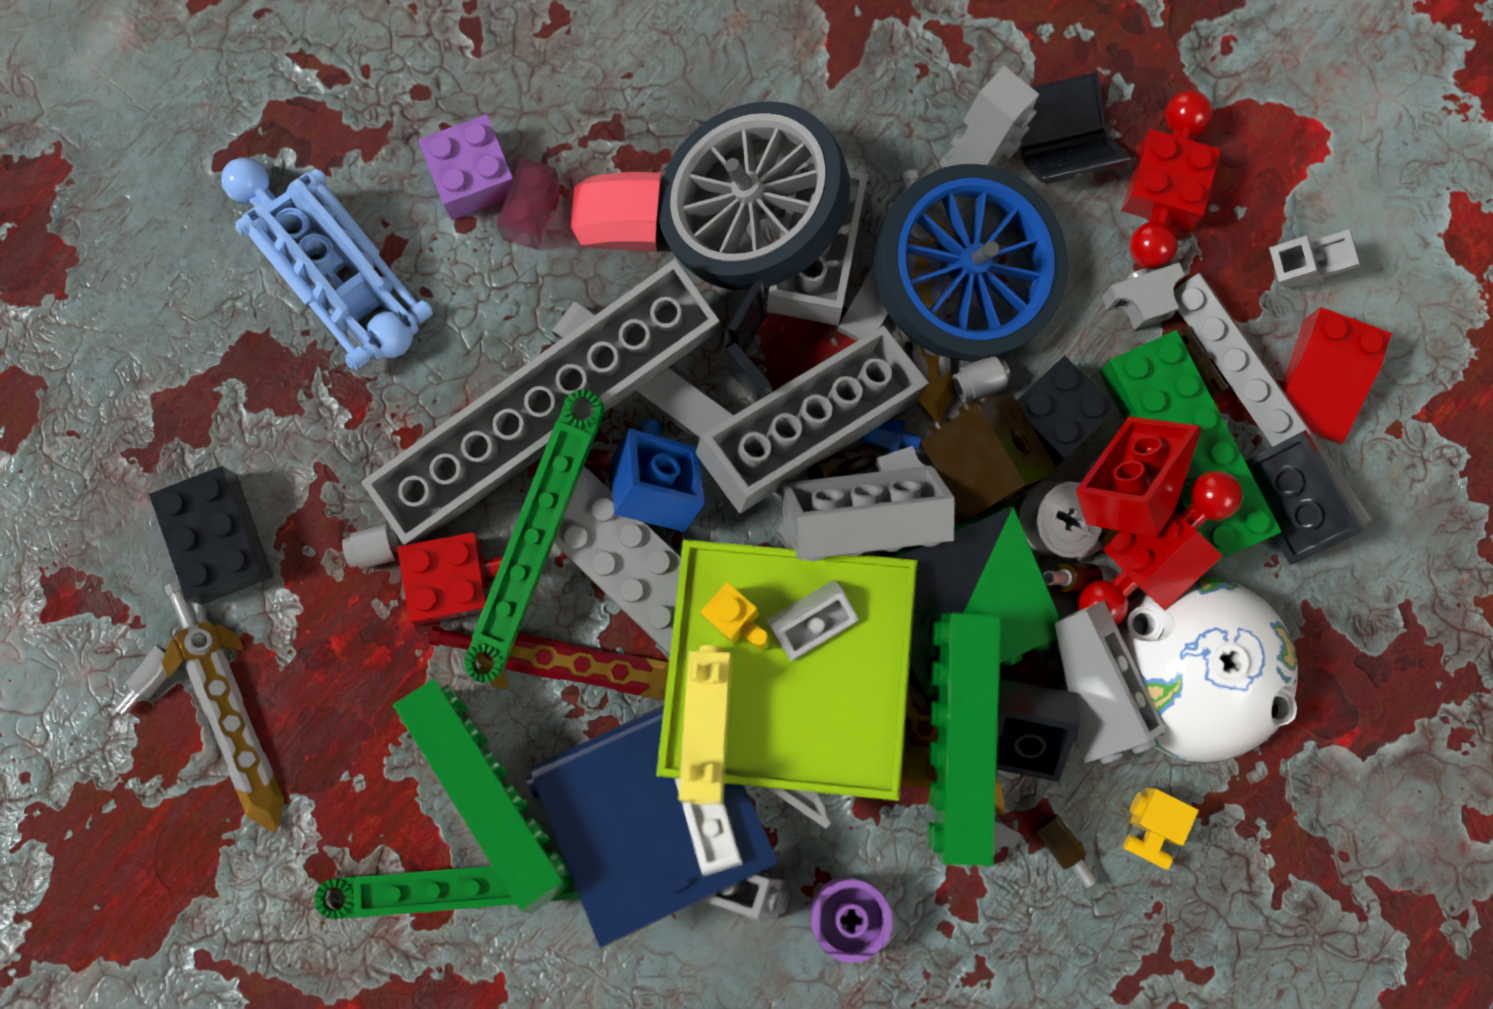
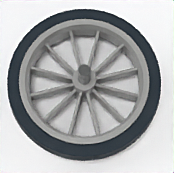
M763 101L740 105L706 121L689 135L677 149L665 170L660 185L658 202L659 224L666 242L676 258L688 270L705 282L730 290H750L753 284L759 280H762L763 288L773 286L792 278L810 266L824 253L836 237L843 224L849 205L850 177L848 167L836 139L825 125L808 111L781 102ZM770 140L755 171L753 142ZM785 141L798 145L797 148L775 165ZM743 146L745 170L738 159L730 158L726 161L724 157ZM811 156L813 157L816 170L788 177ZM720 161L733 181L730 184L705 178V176ZM816 186L811 203L782 196ZM698 188L723 194L722 196L693 203ZM777 207L802 213L804 216L788 232L772 212ZM718 213L695 233L692 220ZM769 217L784 236L774 243L763 247L760 220ZM750 220L753 251L734 254ZM730 226L719 251L706 246Z

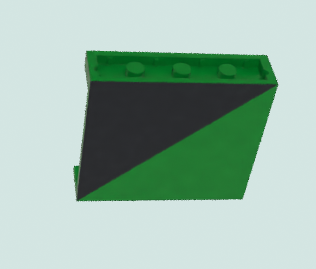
M1000 506L954 526V541L941 542L939 545L932 547L922 545L908 546L885 556L887 558L917 560L910 665L918 681L916 687L924 696L930 694L931 697H938V686L932 685L933 662H939L940 646H934L933 629L934 623L941 621V614L1001 615L999 664L1001 667L1022 660L1021 654L1032 649L1039 652L1056 645L1057 633L1055 623L1060 618L1013 506Z

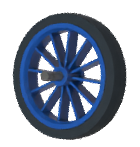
M959 164L939 169L924 176L909 186L897 198L883 220L877 235L874 251V273L884 307L895 324L907 337L924 349L939 356L955 360L976 361L993 356L999 357L1015 351L1029 342L1049 323L1065 291L1068 255L1063 232L1056 216L1043 197L1034 188L1014 174L993 166ZM955 197L976 198L970 239L957 208ZM987 201L1002 209L1007 215L982 244L979 241L985 202ZM937 202H943L956 241L924 213L928 207ZM1012 218L1022 230L1027 241L999 250L998 244L993 240ZM917 222L950 253L908 244L915 223ZM1030 247L1033 271L993 263V258ZM907 254L948 263L947 268L911 280L907 265ZM992 273L1032 281L1026 301H1022ZM949 274L953 281L928 309L919 298L913 286ZM959 283L962 285L957 324L954 326L940 319L934 313ZM986 285L1017 312L1011 320L1000 326ZM972 287L975 290L986 320L987 330L966 329Z

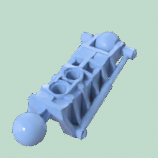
M244 157L230 161L224 167L221 176L224 191L229 198L237 203L254 205L252 209L242 215V218L235 222V229L241 236H249L303 303L305 305L309 304L348 352L345 355V362L349 368L357 371L370 361V357L375 361H379L383 357L394 359L404 355L411 346L413 335L419 331L417 324H421L431 317L433 309L428 302L423 300L417 303L379 256L380 251L325 185V174L318 169H314L310 173L306 172L291 182L287 191L276 198L268 190L270 184L269 175L262 164L253 158ZM291 229L300 230L299 232H297V233H295V234H288V233H287V231H289V230H291ZM313 255L324 256L319 260L309 259ZM346 266L354 276L343 283L336 273ZM374 266H376L380 270L384 277H380L377 274V272L374 270ZM393 288L410 307L408 312L390 294ZM382 306L386 311L375 315L368 323L365 331L358 322ZM347 331L360 346L355 347L344 332Z

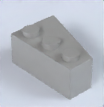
M1004 65L977 95L963 120L967 125L964 135L961 136L957 133L951 141L954 147L942 157L939 164L943 168L959 164H982L994 167L1003 156L1007 160L1010 159L1021 146L1022 142L1020 140L1029 129L1027 124L1037 112L1033 107L1039 94Z

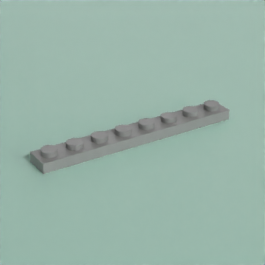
M1198 273L1174 290V297L1179 307L1178 311L1205 350L1210 352L1213 357L1212 360L1272 447L1307 430L1361 526L1370 522L1372 517L1203 275Z

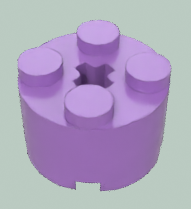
M855 876L834 878L823 884L812 900L809 914L811 929L822 949L836 960L846 963L866 961L879 952L889 940L893 924L892 912L885 897L870 882ZM848 909H853L855 914L860 916L859 921H853L852 928H847L845 922L840 920L841 916L847 915Z

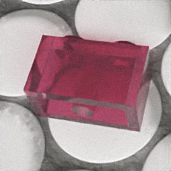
M520 158L497 223L503 240L532 249H539L560 187L556 168Z

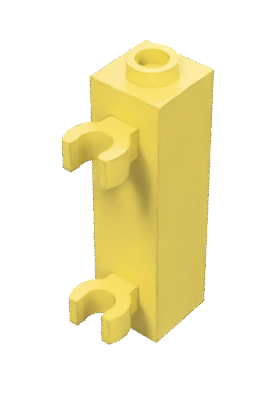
M700 646L699 652L689 651L679 800L685 804L723 806L732 658L730 653H723L724 648L718 646Z

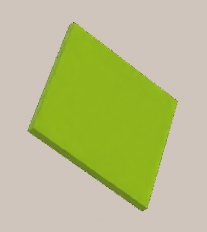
M683 540L656 776L680 779L689 651L699 652L700 646H718L724 648L723 653H730L732 658L725 771L726 784L899 801L917 560L864 555L846 556L843 554L827 556L819 561H808L805 559L798 560L794 549ZM835 581L844 591L859 621L791 661L767 623V620L827 583ZM726 582L758 609L760 615L753 623L760 629H763L768 636L770 644L766 650H757L744 636H741L733 645L701 615L700 611Z

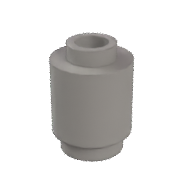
M996 356L961 367L959 373L954 374L952 379L958 396L963 402L977 397L981 400L989 394L1007 389V380L1011 379V373L1004 359L998 360Z
M388 524L353 532L349 538L342 540L344 556L350 568L359 567L360 569H365L396 561L398 559L397 547L402 546L401 540Z

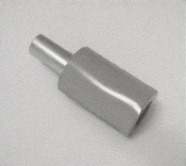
M155 645L127 679L126 684L130 689L114 708L118 713L126 716L142 696L150 699L165 679L168 678L162 666V660L167 649L160 645Z

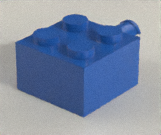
M646 420L639 426V431L630 428L627 430L611 457L614 515L685 532L704 505L700 459L695 454L697 447L663 438L662 424L657 420Z

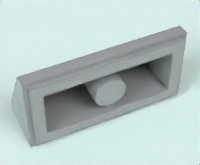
M831 581L769 618L767 623L789 659L793 661L856 623L859 619L842 588L835 581Z

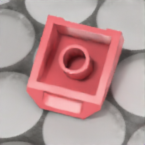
M623 172L587 177L575 185L571 229L580 245L588 248L657 252L658 202L662 181L661 173Z

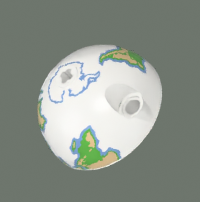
M1201 576L1166 611L1145 592L1129 604L1127 615L1117 625V628L1166 728L1163 733L1154 739L1156 743L1153 746L1154 748L1170 756L1187 761L1212 762L1226 760L1246 753L1262 744L1279 726L1286 725L1295 718L1297 705L1294 698L1297 688L1298 667L1295 647L1289 631L1279 615L1255 592L1234 581L1219 577ZM1135 616L1143 618L1147 624V630L1144 635L1138 634L1133 628L1132 622ZM1221 656L1227 657L1225 664L1229 666V670H1222L1224 662L1220 660ZM1273 700L1278 706V713L1275 718H1272L1271 715Z

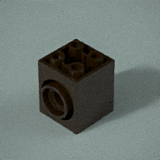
M994 392L981 400L977 397L958 408L959 415L952 419L946 417L929 428L932 434L920 441L944 484L953 495L954 501L966 521L1004 505L1058 472L1012 393L998 397Z

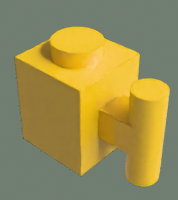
M726 582L700 611L701 615L733 645L741 636H744L757 650H766L770 644L768 636L763 629H760L753 623L760 615L758 609Z
M1145 788L1143 793L1138 792L1132 801L1130 813L1133 816L1129 823L1145 830L1146 833L1142 840L1129 834L1124 841L1123 849L1168 870L1172 864L1173 856L1160 850L1163 842L1166 841L1170 844L1183 846L1199 810L1158 789Z

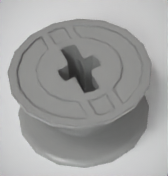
M1046 481L1036 484L1025 494L1019 506L1018 519L1032 550L1043 555L1053 556L1057 554L1061 557L1074 558L1087 553L1096 544L1102 528L1086 525L1076 494V489L1081 483Z

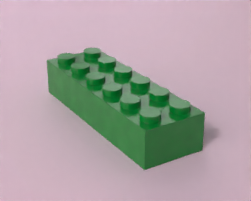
M1177 330L1110 359L1100 369L1099 373L1124 422L1130 416L1200 426L1201 433L1175 508L1179 515L1192 504L1190 499L1191 488L1197 478L1204 473L1223 471L1232 475L1239 482L1243 496L1242 503L1237 512L1224 520L1215 521L1207 519L1197 529L1222 555L1218 561L1281 533L1271 510Z
M948 613L941 614V621L934 623L933 643L934 646H940L939 662H933L932 685L938 686V702L932 701L931 725L937 728V742H930L929 763L930 766L935 767L936 772L935 782H929L928 805L933 806L934 822L927 823L926 840L927 847H931L932 852L942 864L993 867L1001 615Z
M433 678L393 704L396 712L519 910L532 914L570 888L572 885L567 879L570 872L565 860L555 850L553 852L549 851L546 843L551 840L539 820L536 821L533 816L529 818L524 810L530 807L518 787L515 788L512 783L507 784L504 780V777L509 775V772L497 754L494 755L491 749L485 750L483 745L489 741L479 725L474 723L470 716L465 718L463 713L468 711V708L458 692L454 691L449 684L443 687Z

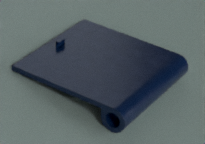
M664 705L531 766V775L526 777L533 797L535 799L541 798L600 949L779 864L744 785L725 783L724 804L742 865L703 877L684 808L679 800L675 778L656 776Z

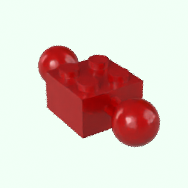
M1182 91L1169 101L1165 111V121L1168 128L1173 132L1172 135L1150 129L1138 146L1121 211L1149 219L1148 223L1141 225L1134 231L1129 243V250L1133 260L1144 268H1161L1174 258L1178 242L1170 226L1191 231L1204 215L1221 149L1193 141L1195 136L1208 128L1213 117V108L1210 100L1199 91Z
M1223 471L1204 473L1197 478L1191 488L1190 499L1192 504L1181 515L1174 511L1157 538L1122 531L1118 533L1103 550L1123 571L1112 582L1099 580L1086 586L1079 596V610L1105 601L1117 626L1127 615L1129 607L1127 596L1139 586L1166 611L1222 557L1197 529L1207 519L1215 521L1224 520L1237 512L1242 503L1243 496L1239 482L1232 475Z

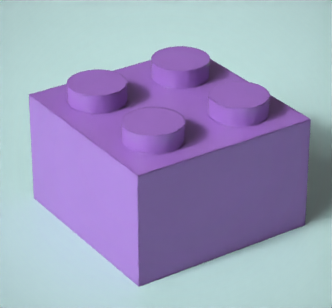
M487 114L418 139L443 205L451 220L519 195Z

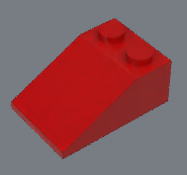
M1320 307L1304 319L1281 388L1314 435L1340 445L1344 443L1382 366L1392 335L1391 332Z
M1129 416L1076 489L1086 525L1157 538L1175 511L1201 433L1200 426Z

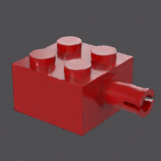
M471 532L397 547L410 623L424 626L481 615L490 592V582H494L503 557L486 560L482 540L479 536Z

